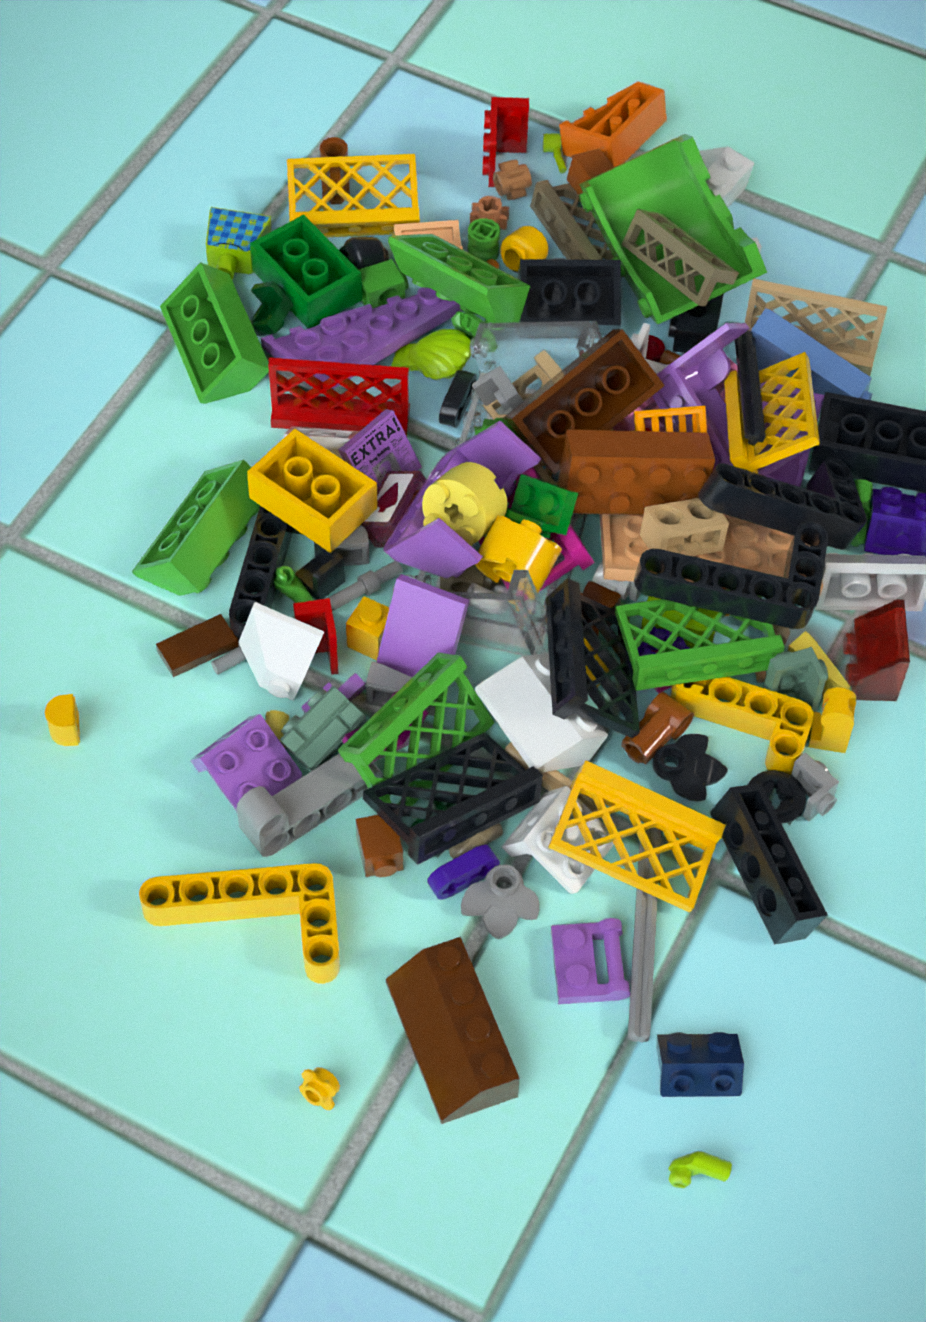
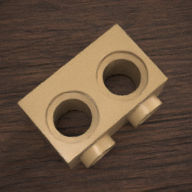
M699 498L645 507L640 536L648 549H662L688 556H696L723 551L729 522L722 513L709 509Z

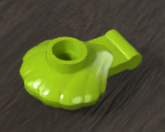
M439 329L423 337L417 343L407 344L397 350L391 366L408 367L409 371L419 370L426 378H431L432 380L455 377L458 370H462L465 367L466 362L470 359L472 341L461 330Z

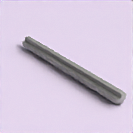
M655 827L645 830L652 847H659L661 844V830ZM639 840V853L645 852ZM657 854V858L660 862V854ZM648 858L638 861L637 874L645 879L656 877ZM636 889L628 1038L633 1042H647L651 1031L658 898L639 889Z

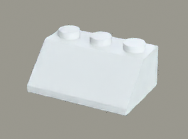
M730 147L699 151L711 176V179L706 181L709 189H712L715 196L720 194L729 208L745 190L754 162Z
M827 553L822 576L823 588L815 610L922 611L926 601V557L911 556L909 554L875 555L865 553L862 555Z
M548 653L521 656L479 683L474 689L528 767L534 766L540 773L582 766L585 760L590 761L608 737V734L600 724L574 713L565 720L552 715Z

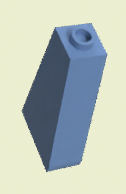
M765 308L751 329L752 337L755 338L758 371L806 352L810 360L813 393L825 395V392L871 400L873 393L868 392L872 379L870 376L772 310ZM799 368L790 371L786 376L792 377Z

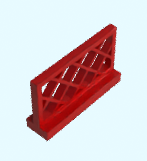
M269 358L268 369L272 404L271 428L290 429L292 426L361 431L387 409L394 411L407 436L410 416L408 367ZM278 371H289L295 374V376L288 380ZM316 373L326 374L330 378L322 382L313 375ZM358 376L364 379V381L356 384L349 377ZM398 379L401 382L391 387L383 380ZM305 381L313 388L306 392L297 385ZM337 384H340L341 386L346 388L347 391H345L342 394H339L338 392L333 390L332 387H334ZM374 386L382 393L374 397L366 390Z

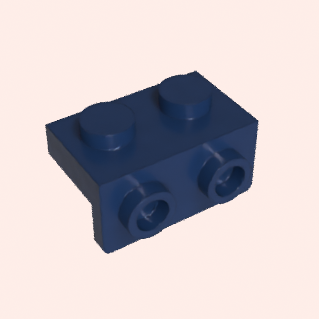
M682 1032L657 1034L656 1049L660 1067L659 1090L662 1097H730L742 1094L744 1060L738 1034H727L724 1032L712 1034H686Z

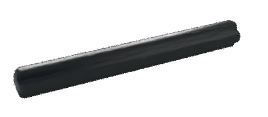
M747 330L735 339L744 437L748 439L749 445L755 446L757 442L762 443L766 435L756 343L751 331Z

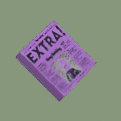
M384 410L338 449L345 462L377 482V496L389 474H415L422 468L393 410Z

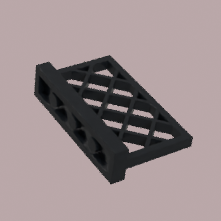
M567 578L545 598L552 715L565 720L574 713L633 739L640 733L637 696L632 680L633 668L615 610L580 595V584ZM581 609L584 610V612L590 618L591 622L588 623L585 620V618L582 616ZM606 621L617 625L618 636ZM596 626L607 643L603 644L592 627ZM583 636L592 646L593 651L590 652L585 646ZM612 647L620 658L621 665H619L607 648ZM598 654V656L610 670L609 672L606 673L604 671V669L601 667L598 661L594 658L595 655ZM586 666L594 675L596 680L592 681L590 677L587 675ZM611 676H614L622 686L623 694L610 679ZM600 684L612 699L611 702L608 703L596 685ZM588 695L599 709L585 704L588 701ZM614 705H616L622 712V714L625 716V720L620 719V717L614 711V709L612 708Z
M484 732L364 790L363 800L409 846L408 856L418 865L539 803L543 775L534 766L525 770L496 741ZM483 747L492 755V759L472 757L470 753ZM448 764L463 766L462 774L440 771V768ZM471 767L490 770L489 778L467 775V769ZM494 771L507 772L513 775V777L507 780L493 778ZM417 779L433 781L431 789L409 785ZM437 783L460 785L459 791L455 793L436 790ZM464 786L487 789L477 795L463 794ZM386 794L402 796L400 804L383 802L380 797ZM410 797L429 800L428 807L405 805L406 799ZM434 801L456 804L445 811L432 809ZM405 816L425 819V821L409 828L402 821V818Z

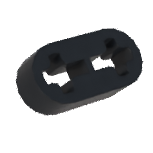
M464 370L457 371L440 409V424L454 428L458 427L474 393L472 384L477 380L476 374Z

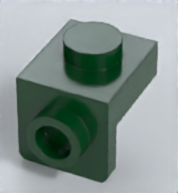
M274 281L254 284L251 292L262 304L250 322L257 336L273 335L283 327V320L294 304L286 296L284 289Z

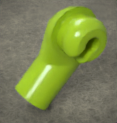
M696 1151L675 1158L668 1168L671 1172L668 1179L671 1185L677 1188H686L691 1184V1176L704 1174L726 1182L732 1170V1163L706 1152Z

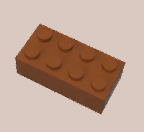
M567 430L558 486L578 493L573 513L644 514L645 507L699 498L698 492L713 472L715 456L708 433Z

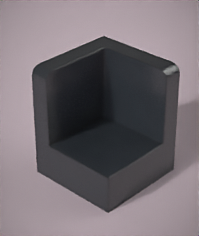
M314 542L315 558L299 569L295 575L301 580L314 599L320 600L324 599L345 582L344 557L335 550L330 553Z

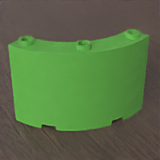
M687 134L670 140L579 184L583 192L579 195L580 202L586 213L592 212L604 240L614 257L610 260L621 261V276L625 277L638 299V306L644 318L651 317L657 324L665 322L698 305L622 245L637 209L663 214L739 273L733 285L716 282L709 300L767 273L756 242L741 227L734 230L733 216L721 195L715 196L712 189H709L706 181L711 179V176L694 138ZM642 228L635 242L639 246L645 244L644 230ZM663 244L656 246L658 261L664 259ZM682 259L675 261L677 276L684 274ZM701 274L694 277L695 289L698 293L705 280V277Z

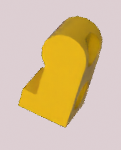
M840 687L830 688L825 691L822 713L814 712L809 735V748L846 753L854 726L856 695L853 691Z

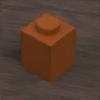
M600 148L575 154L572 157L566 180L577 194L580 195L583 193L579 185L580 183L614 168V166Z
M379 815L357 818L356 838L365 877H388L396 873V871L403 870V849L399 835Z

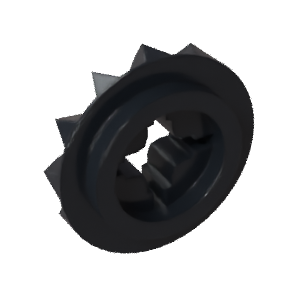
M769 770L757 774L749 781L748 785L761 783L768 798H770L773 788L776 789L778 799L783 800L780 801L777 809H774L781 823L790 825L794 819L802 815L806 804V794L801 783L792 775L782 771Z

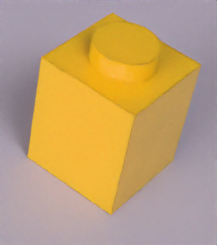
M364 596L346 622L347 647L377 660L390 607Z

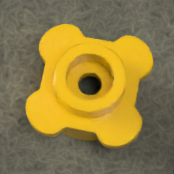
M317 1067L313 1071L305 1069L301 1073L304 1079L303 1083L299 1086L301 1094L312 1105L321 1106L325 1110H332L335 1106L333 1097L340 1089L337 1078L330 1071L321 1067Z

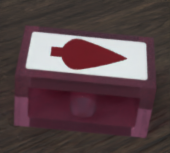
M421 471L386 472L377 489V509L361 524L366 529L368 539L374 547L384 548L422 488L426 478Z

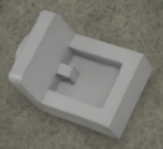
M804 753L795 761L791 775L801 783L805 794L810 797L807 800L803 817L809 822L818 813L821 816L825 815L835 805L837 798L834 796L839 781L830 774L822 762L814 760L807 753Z

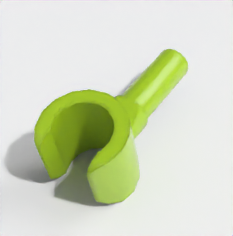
M544 133L543 152H553L559 172L565 173L567 168L562 157L560 134Z

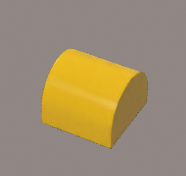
M66 694L54 697L45 707V717L50 736L59 745L76 746L80 743V725L75 696L73 694Z

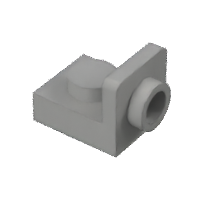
M501 366L484 374L472 384V387L485 406L498 400L504 410L509 407L513 410L523 402Z

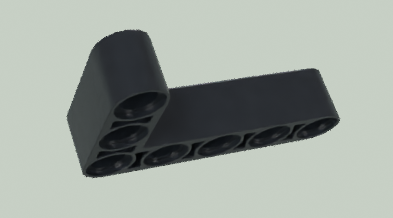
M831 456L826 457L806 484L807 489L729 464L720 463L715 467L698 492L700 501L715 512L790 535H795L797 527L803 522H817L828 533L827 546L840 550L847 549L867 522L851 470L844 462Z
M260 506L229 608L230 628L238 642L246 625L243 622H247L254 603H259L271 609L277 590L274 586L276 570L284 565L292 534L303 535L262 506ZM365 521L361 524V526H363L364 528H365Z
M807 521L801 523L797 527L788 549L784 577L652 548L646 550L640 557L634 576V585L639 592L647 596L790 629H801L809 623L819 601L828 533L817 522ZM721 587H725V588L729 589L730 591L724 590V589H722Z

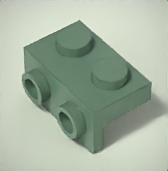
M812 647L795 652H781L770 659L763 688L802 700L812 707L813 712H817L825 682L828 680L827 667L822 659L817 658Z

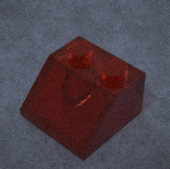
M902 599L894 600L854 618L850 633L844 634L843 653L844 655H849L850 664L846 665L845 680L852 686L856 700L897 702L910 664L905 601Z

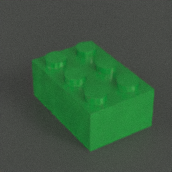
M304 214L250 243L252 271L264 283L274 281L284 289L286 296L294 304L290 311L307 329L319 325L323 318L336 315L362 301V273Z

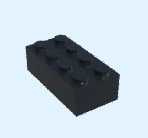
M825 392L818 421L820 444L813 447L809 470L816 471L824 459L831 456L841 460L849 467L853 479H863L873 483L926 493V411Z

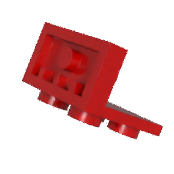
M491 97V110H484V129H489L490 133H484L483 152H489V156H483L482 175H489L488 187H495L493 174L495 173L496 152L527 153L529 98Z

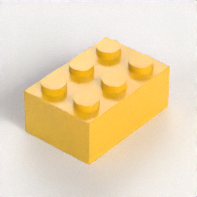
M295 428L247 471L250 499L330 553L377 509V482Z

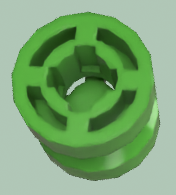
M487 218L474 220L468 227L469 242L467 244V252L485 262L489 259L496 260L499 256V225Z

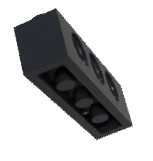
M762 784L730 787L710 811L712 819L726 825L722 839L774 945L806 939L828 914Z

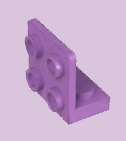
M261 714L249 716L190 760L198 772L208 771L236 812L239 800L251 789L262 786L271 796H274L302 777L301 770Z

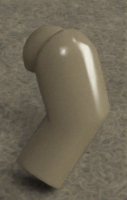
M498 823L449 848L450 856L455 859L480 845H488L503 835L501 824Z

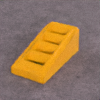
M705 406L633 411L635 431H645L644 418L651 417L652 431L659 432L658 417L665 416L666 432H673L672 415H678L679 432H687L685 414H691L692 431L707 433Z

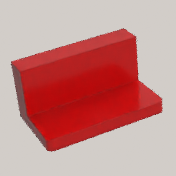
M330 598L293 603L294 619L324 631L315 654L327 652L331 675L339 674L337 636Z

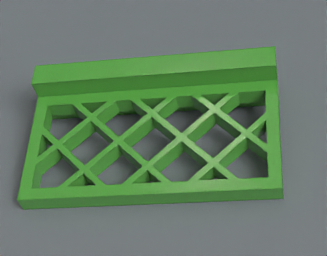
M664 599L619 605L615 609L617 621L633 668L632 680L636 691L767 671L770 659L784 652L785 646L781 635L775 634L772 624L733 616L743 621L736 631L720 623L726 615L725 613L719 612L715 619H712L697 611L699 607ZM676 610L685 616L679 624H676L662 615L665 611ZM640 615L649 620V622L641 630L630 624L627 617ZM691 619L708 627L702 636L685 628ZM655 624L672 632L666 642L649 634ZM750 625L762 631L765 637L751 639L743 635V633ZM713 631H716L731 640L729 643L714 644L707 639ZM680 636L695 645L693 648L680 650L672 646V644ZM642 642H645L659 649L657 654L639 656L637 648Z
M437 653L338 749L345 762L353 763L368 788L393 777L395 756L407 757V770L416 766L417 758L430 759L440 753L442 733L453 734L451 747L453 748L486 732L494 724V721L463 672L467 665L460 655ZM453 681L459 687L457 704L446 702L448 686ZM429 705L435 706L433 728L421 727L423 711ZM445 707L456 708L454 730L443 729ZM466 709L473 710L479 719V722L470 731H464ZM404 730H411L408 752H397L398 736ZM421 731L432 732L429 754L418 753ZM378 755H385L383 777H375L368 766ZM445 765L440 768V771L447 772L453 765ZM415 780L409 786L430 789L433 781ZM389 794L380 797L383 802L392 803ZM407 797L405 805L413 806L419 799Z

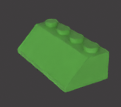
M434 234L389 236L388 243L400 272L411 277L413 284L424 288H431L436 291L437 297L460 304V309L464 312L484 317V322L490 326L503 328L507 324L519 323L530 285Z
M200 262L160 305V308L199 402L207 404L251 391L269 372V362L230 274Z
M243 459L204 471L132 570V573L138 578L179 596L194 592L200 593L206 589L212 580L210 576L213 571L227 560L230 555L228 550L235 541L246 533L248 529L246 524L259 511L260 505L249 498L247 471L251 466Z

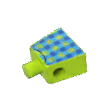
M211 207L206 237L208 265L230 274L232 280L235 272L248 275L254 273L252 271L250 243L272 231L271 216Z

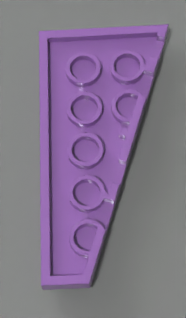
M422 287L418 289L417 295L401 299L398 295L387 298V304L373 309L368 304L323 318L320 325L304 330L302 326L289 329V335L274 339L273 335L262 337V349L275 358L374 365L452 318L457 311L462 312V310L460 309V304L454 301L443 300L436 296V291L431 288ZM316 373L313 375L322 382L330 378L326 374ZM340 384L335 385L334 387H332V389L338 387Z

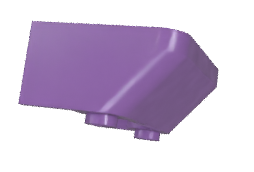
M725 323L657 373V376L665 385L652 396L660 409L705 406L707 433L715 456L713 470L720 463L733 466L729 454L726 404L715 387L727 379L731 369L730 361L723 348L750 329L746 323ZM685 414L686 431L693 432L691 414ZM672 415L673 431L679 432L678 415ZM767 444L759 454L769 451L773 445ZM803 451L757 469L758 474L766 476L782 467Z
M498 421L455 447L441 458L388 539L383 551L394 561L446 579L451 576L459 577L467 568L480 562L483 556L440 518L426 526L423 525L425 517L422 501L426 489L451 468L461 463L473 462L492 471L497 477L494 479L500 490L504 488L508 498L516 488L514 481L517 476L539 464L541 458L507 426Z

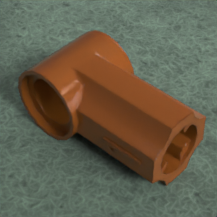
M330 137L323 140L320 144V157L348 156L347 143L341 138ZM331 167L325 173L336 184L347 174L340 167ZM321 180L323 198L332 188ZM348 181L342 187V189L350 195V185ZM336 193L328 202L330 204H342L345 199Z
M661 692L649 704L644 718L639 722L640 733L633 739L625 736L621 747L626 751L628 757L636 763L647 764L654 757V754L671 738L676 740L687 730L693 720L694 713L667 693Z

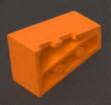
M638 81L608 97L606 105L596 110L592 107L584 110V116L571 124L568 120L559 124L563 155L572 158L575 154L600 148L614 167L626 162L667 121L664 90Z

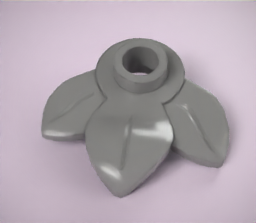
M503 864L491 869L486 875L485 881L469 886L461 902V913L464 916H483V922L487 931L494 938L501 939L508 936L514 930L518 918L525 920H536L538 918L539 899L534 891L523 885V878L518 870L510 865ZM501 882H507L511 887L501 889L497 885Z

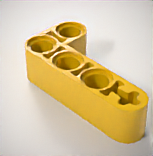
M730 677L677 684L671 687L670 696L692 711L695 717L769 740L765 758L767 770L782 771L791 775L795 761L804 752L814 719L813 709L808 703ZM718 699H725L729 702H722ZM754 710L761 711L763 714L756 713ZM789 722H796L800 725H793ZM779 752H786L789 756L782 755Z

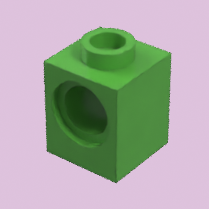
M392 259L359 269L362 273L361 302L363 306L370 304L373 309L387 304V298L397 295L401 299L405 298V290L409 288L406 275L398 270Z

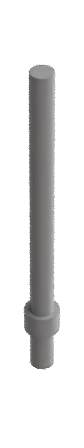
M393 561L375 572L370 570L357 577V582L328 597L330 598L332 612L363 594L369 596L380 590L381 584L403 573L400 563ZM239 646L212 661L211 665L219 675L246 660V657Z

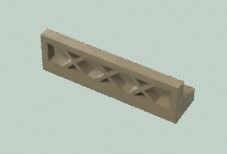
M637 209L622 242L625 248L700 306H706L716 282L733 285L739 274L661 213ZM642 228L644 230L645 244L639 246L635 242ZM663 244L664 259L658 261L656 246ZM682 259L684 274L677 276L675 261ZM701 274L705 277V280L698 293L695 289L694 277Z

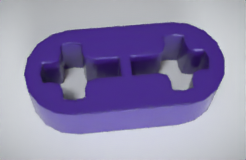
M480 845L437 868L430 874L427 883L438 899H447L467 889L470 885L485 879L488 872L498 866L500 861L489 845Z

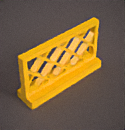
M415 154L287 159L290 221L304 214L326 237L394 235L395 224L420 223ZM409 164V174L402 181H399L389 172L395 165ZM363 166H372L379 172L369 183L357 174ZM331 167H340L347 173L337 184L325 175ZM308 168L315 175L303 185L294 177V169ZM383 177H386L396 186L386 197L374 188ZM351 178L364 187L354 198L342 189ZM319 179L332 188L322 199L309 190ZM295 186L299 189V191L296 194ZM402 191L411 198L412 207L398 208L391 200ZM368 192L381 201L374 209H365L358 203ZM336 193L348 202L342 210H333L326 204ZM304 194L316 203L310 211L296 212V203Z
M806 352L759 371L760 384L766 382L761 388L762 403L763 401L769 402L763 409L764 424L765 422L771 424L765 430V440L762 443L757 442L755 446L749 445L748 439L744 437L738 372L734 370L729 373V376L724 381L729 454L733 466L758 474L757 469L820 444L810 360ZM799 368L792 377L786 376L790 371ZM778 384L784 385L777 394L771 393ZM795 388L801 389L794 398L788 397ZM780 405L786 406L779 415L773 414ZM798 409L804 410L797 419H791ZM782 427H788L781 437L775 436ZM800 431L808 432V435L793 440ZM767 444L773 445L769 451L759 454Z
M585 760L573 778L570 793L548 848L690 913L694 909L715 846L721 839L726 825ZM579 793L592 798L598 811L582 816L576 803ZM618 811L627 814L633 827L618 832L610 814ZM572 812L574 819L569 820V817ZM602 817L609 836L594 840L586 822ZM578 825L585 844L575 847L561 840L565 829ZM655 827L663 831L668 844L653 848L645 830ZM637 834L645 852L629 857L621 838ZM613 842L621 860L610 863L602 859L597 848L598 846ZM691 844L704 850L700 861L688 865L680 846ZM672 850L680 868L665 873L657 858V854ZM648 858L656 877L645 879L638 876L633 863ZM695 869H697V870H696V873H695V876H694L693 873H692V871L695 870ZM683 874L690 888L687 898L675 893L668 879Z

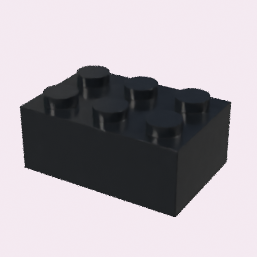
M520 259L518 279L530 285V289L518 323V335L605 336L613 329H620V260Z

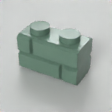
M332 686L328 691H325L323 688L320 689L307 703L310 709L301 719L295 715L281 729V732L284 734L280 739L282 745L310 772L334 756L344 744L342 739L347 733L362 727L367 722L366 716L335 686Z

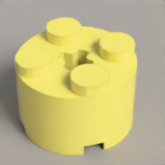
M473 462L461 463L451 468L426 489L422 501L425 517L423 525L426 526L440 518L472 546L489 532L498 515L505 516L507 496L504 488L499 489L494 481L497 477L488 468Z

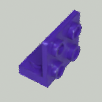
M894 487L873 489L871 517L864 551L882 555L909 554L911 556L926 557V493H917L915 496L903 494L901 490Z

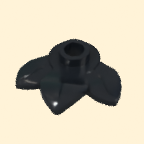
M701 734L681 736L675 744H668L660 748L654 754L652 761L654 772L660 778L670 781L676 794L690 801H705L707 796L706 786L719 782L728 772V768L720 761L705 753L708 747V736ZM673 762L677 767H669L665 763Z

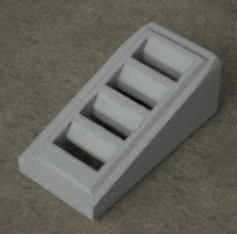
M371 662L366 680V703L383 706L390 700L394 692L400 690L412 677L383 664ZM429 705L426 708L429 712L428 715L434 716L435 706Z

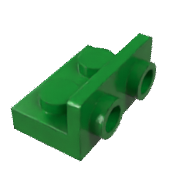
M521 474L512 507L507 508L505 517L518 524L524 519L537 524L542 529L540 535L545 538H550L551 532L566 535L578 493L533 476Z

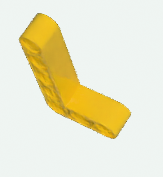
M309 863L160 876L148 879L140 887L139 898L144 918L154 926L300 914L304 969L307 977L315 983L325 984L334 980L339 974L340 957L332 873L327 866ZM312 885H321L324 887L319 891H311L308 889ZM275 888H282L285 890L281 894L277 895L268 893L270 890ZM237 891L246 893L239 898L229 896ZM196 895L206 896L202 901L195 902L190 900ZM155 899H166V901L160 905L150 904ZM318 919L327 922L324 926L320 927L310 924ZM320 955H326L331 958L324 963L313 961L315 957Z

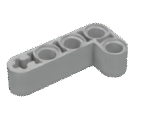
M339 753L274 796H271L262 786L248 791L237 804L239 827L263 857H269L363 797V791L368 789V786L353 763L345 762ZM374 763L368 765L375 777L383 776Z

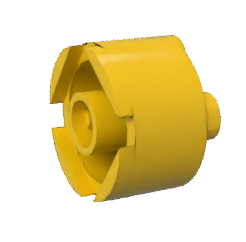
M498 515L478 550V553L483 557L475 566L496 583L499 582L500 578L511 583L508 588L509 590L526 596H536L544 585L562 548L555 542L541 536L542 529L537 524L525 519L518 524L504 516Z

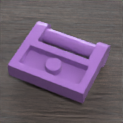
M608 918L596 923L551 925L550 934L558 1004L618 1001L630 997L629 982L624 979L619 940L623 932L619 919ZM592 940H604L609 978L607 984L597 983Z

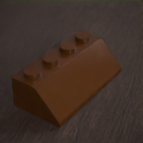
M613 329L505 416V419L522 441L541 458L540 461L555 475L561 468L567 430H611L665 385L624 330Z
M461 936L422 949L385 979L441 1124L518 1097L519 1075Z

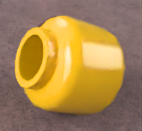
M522 226L504 238L500 247V253L504 264L513 272L518 273L520 259H546L548 244L546 238L538 229L532 226Z

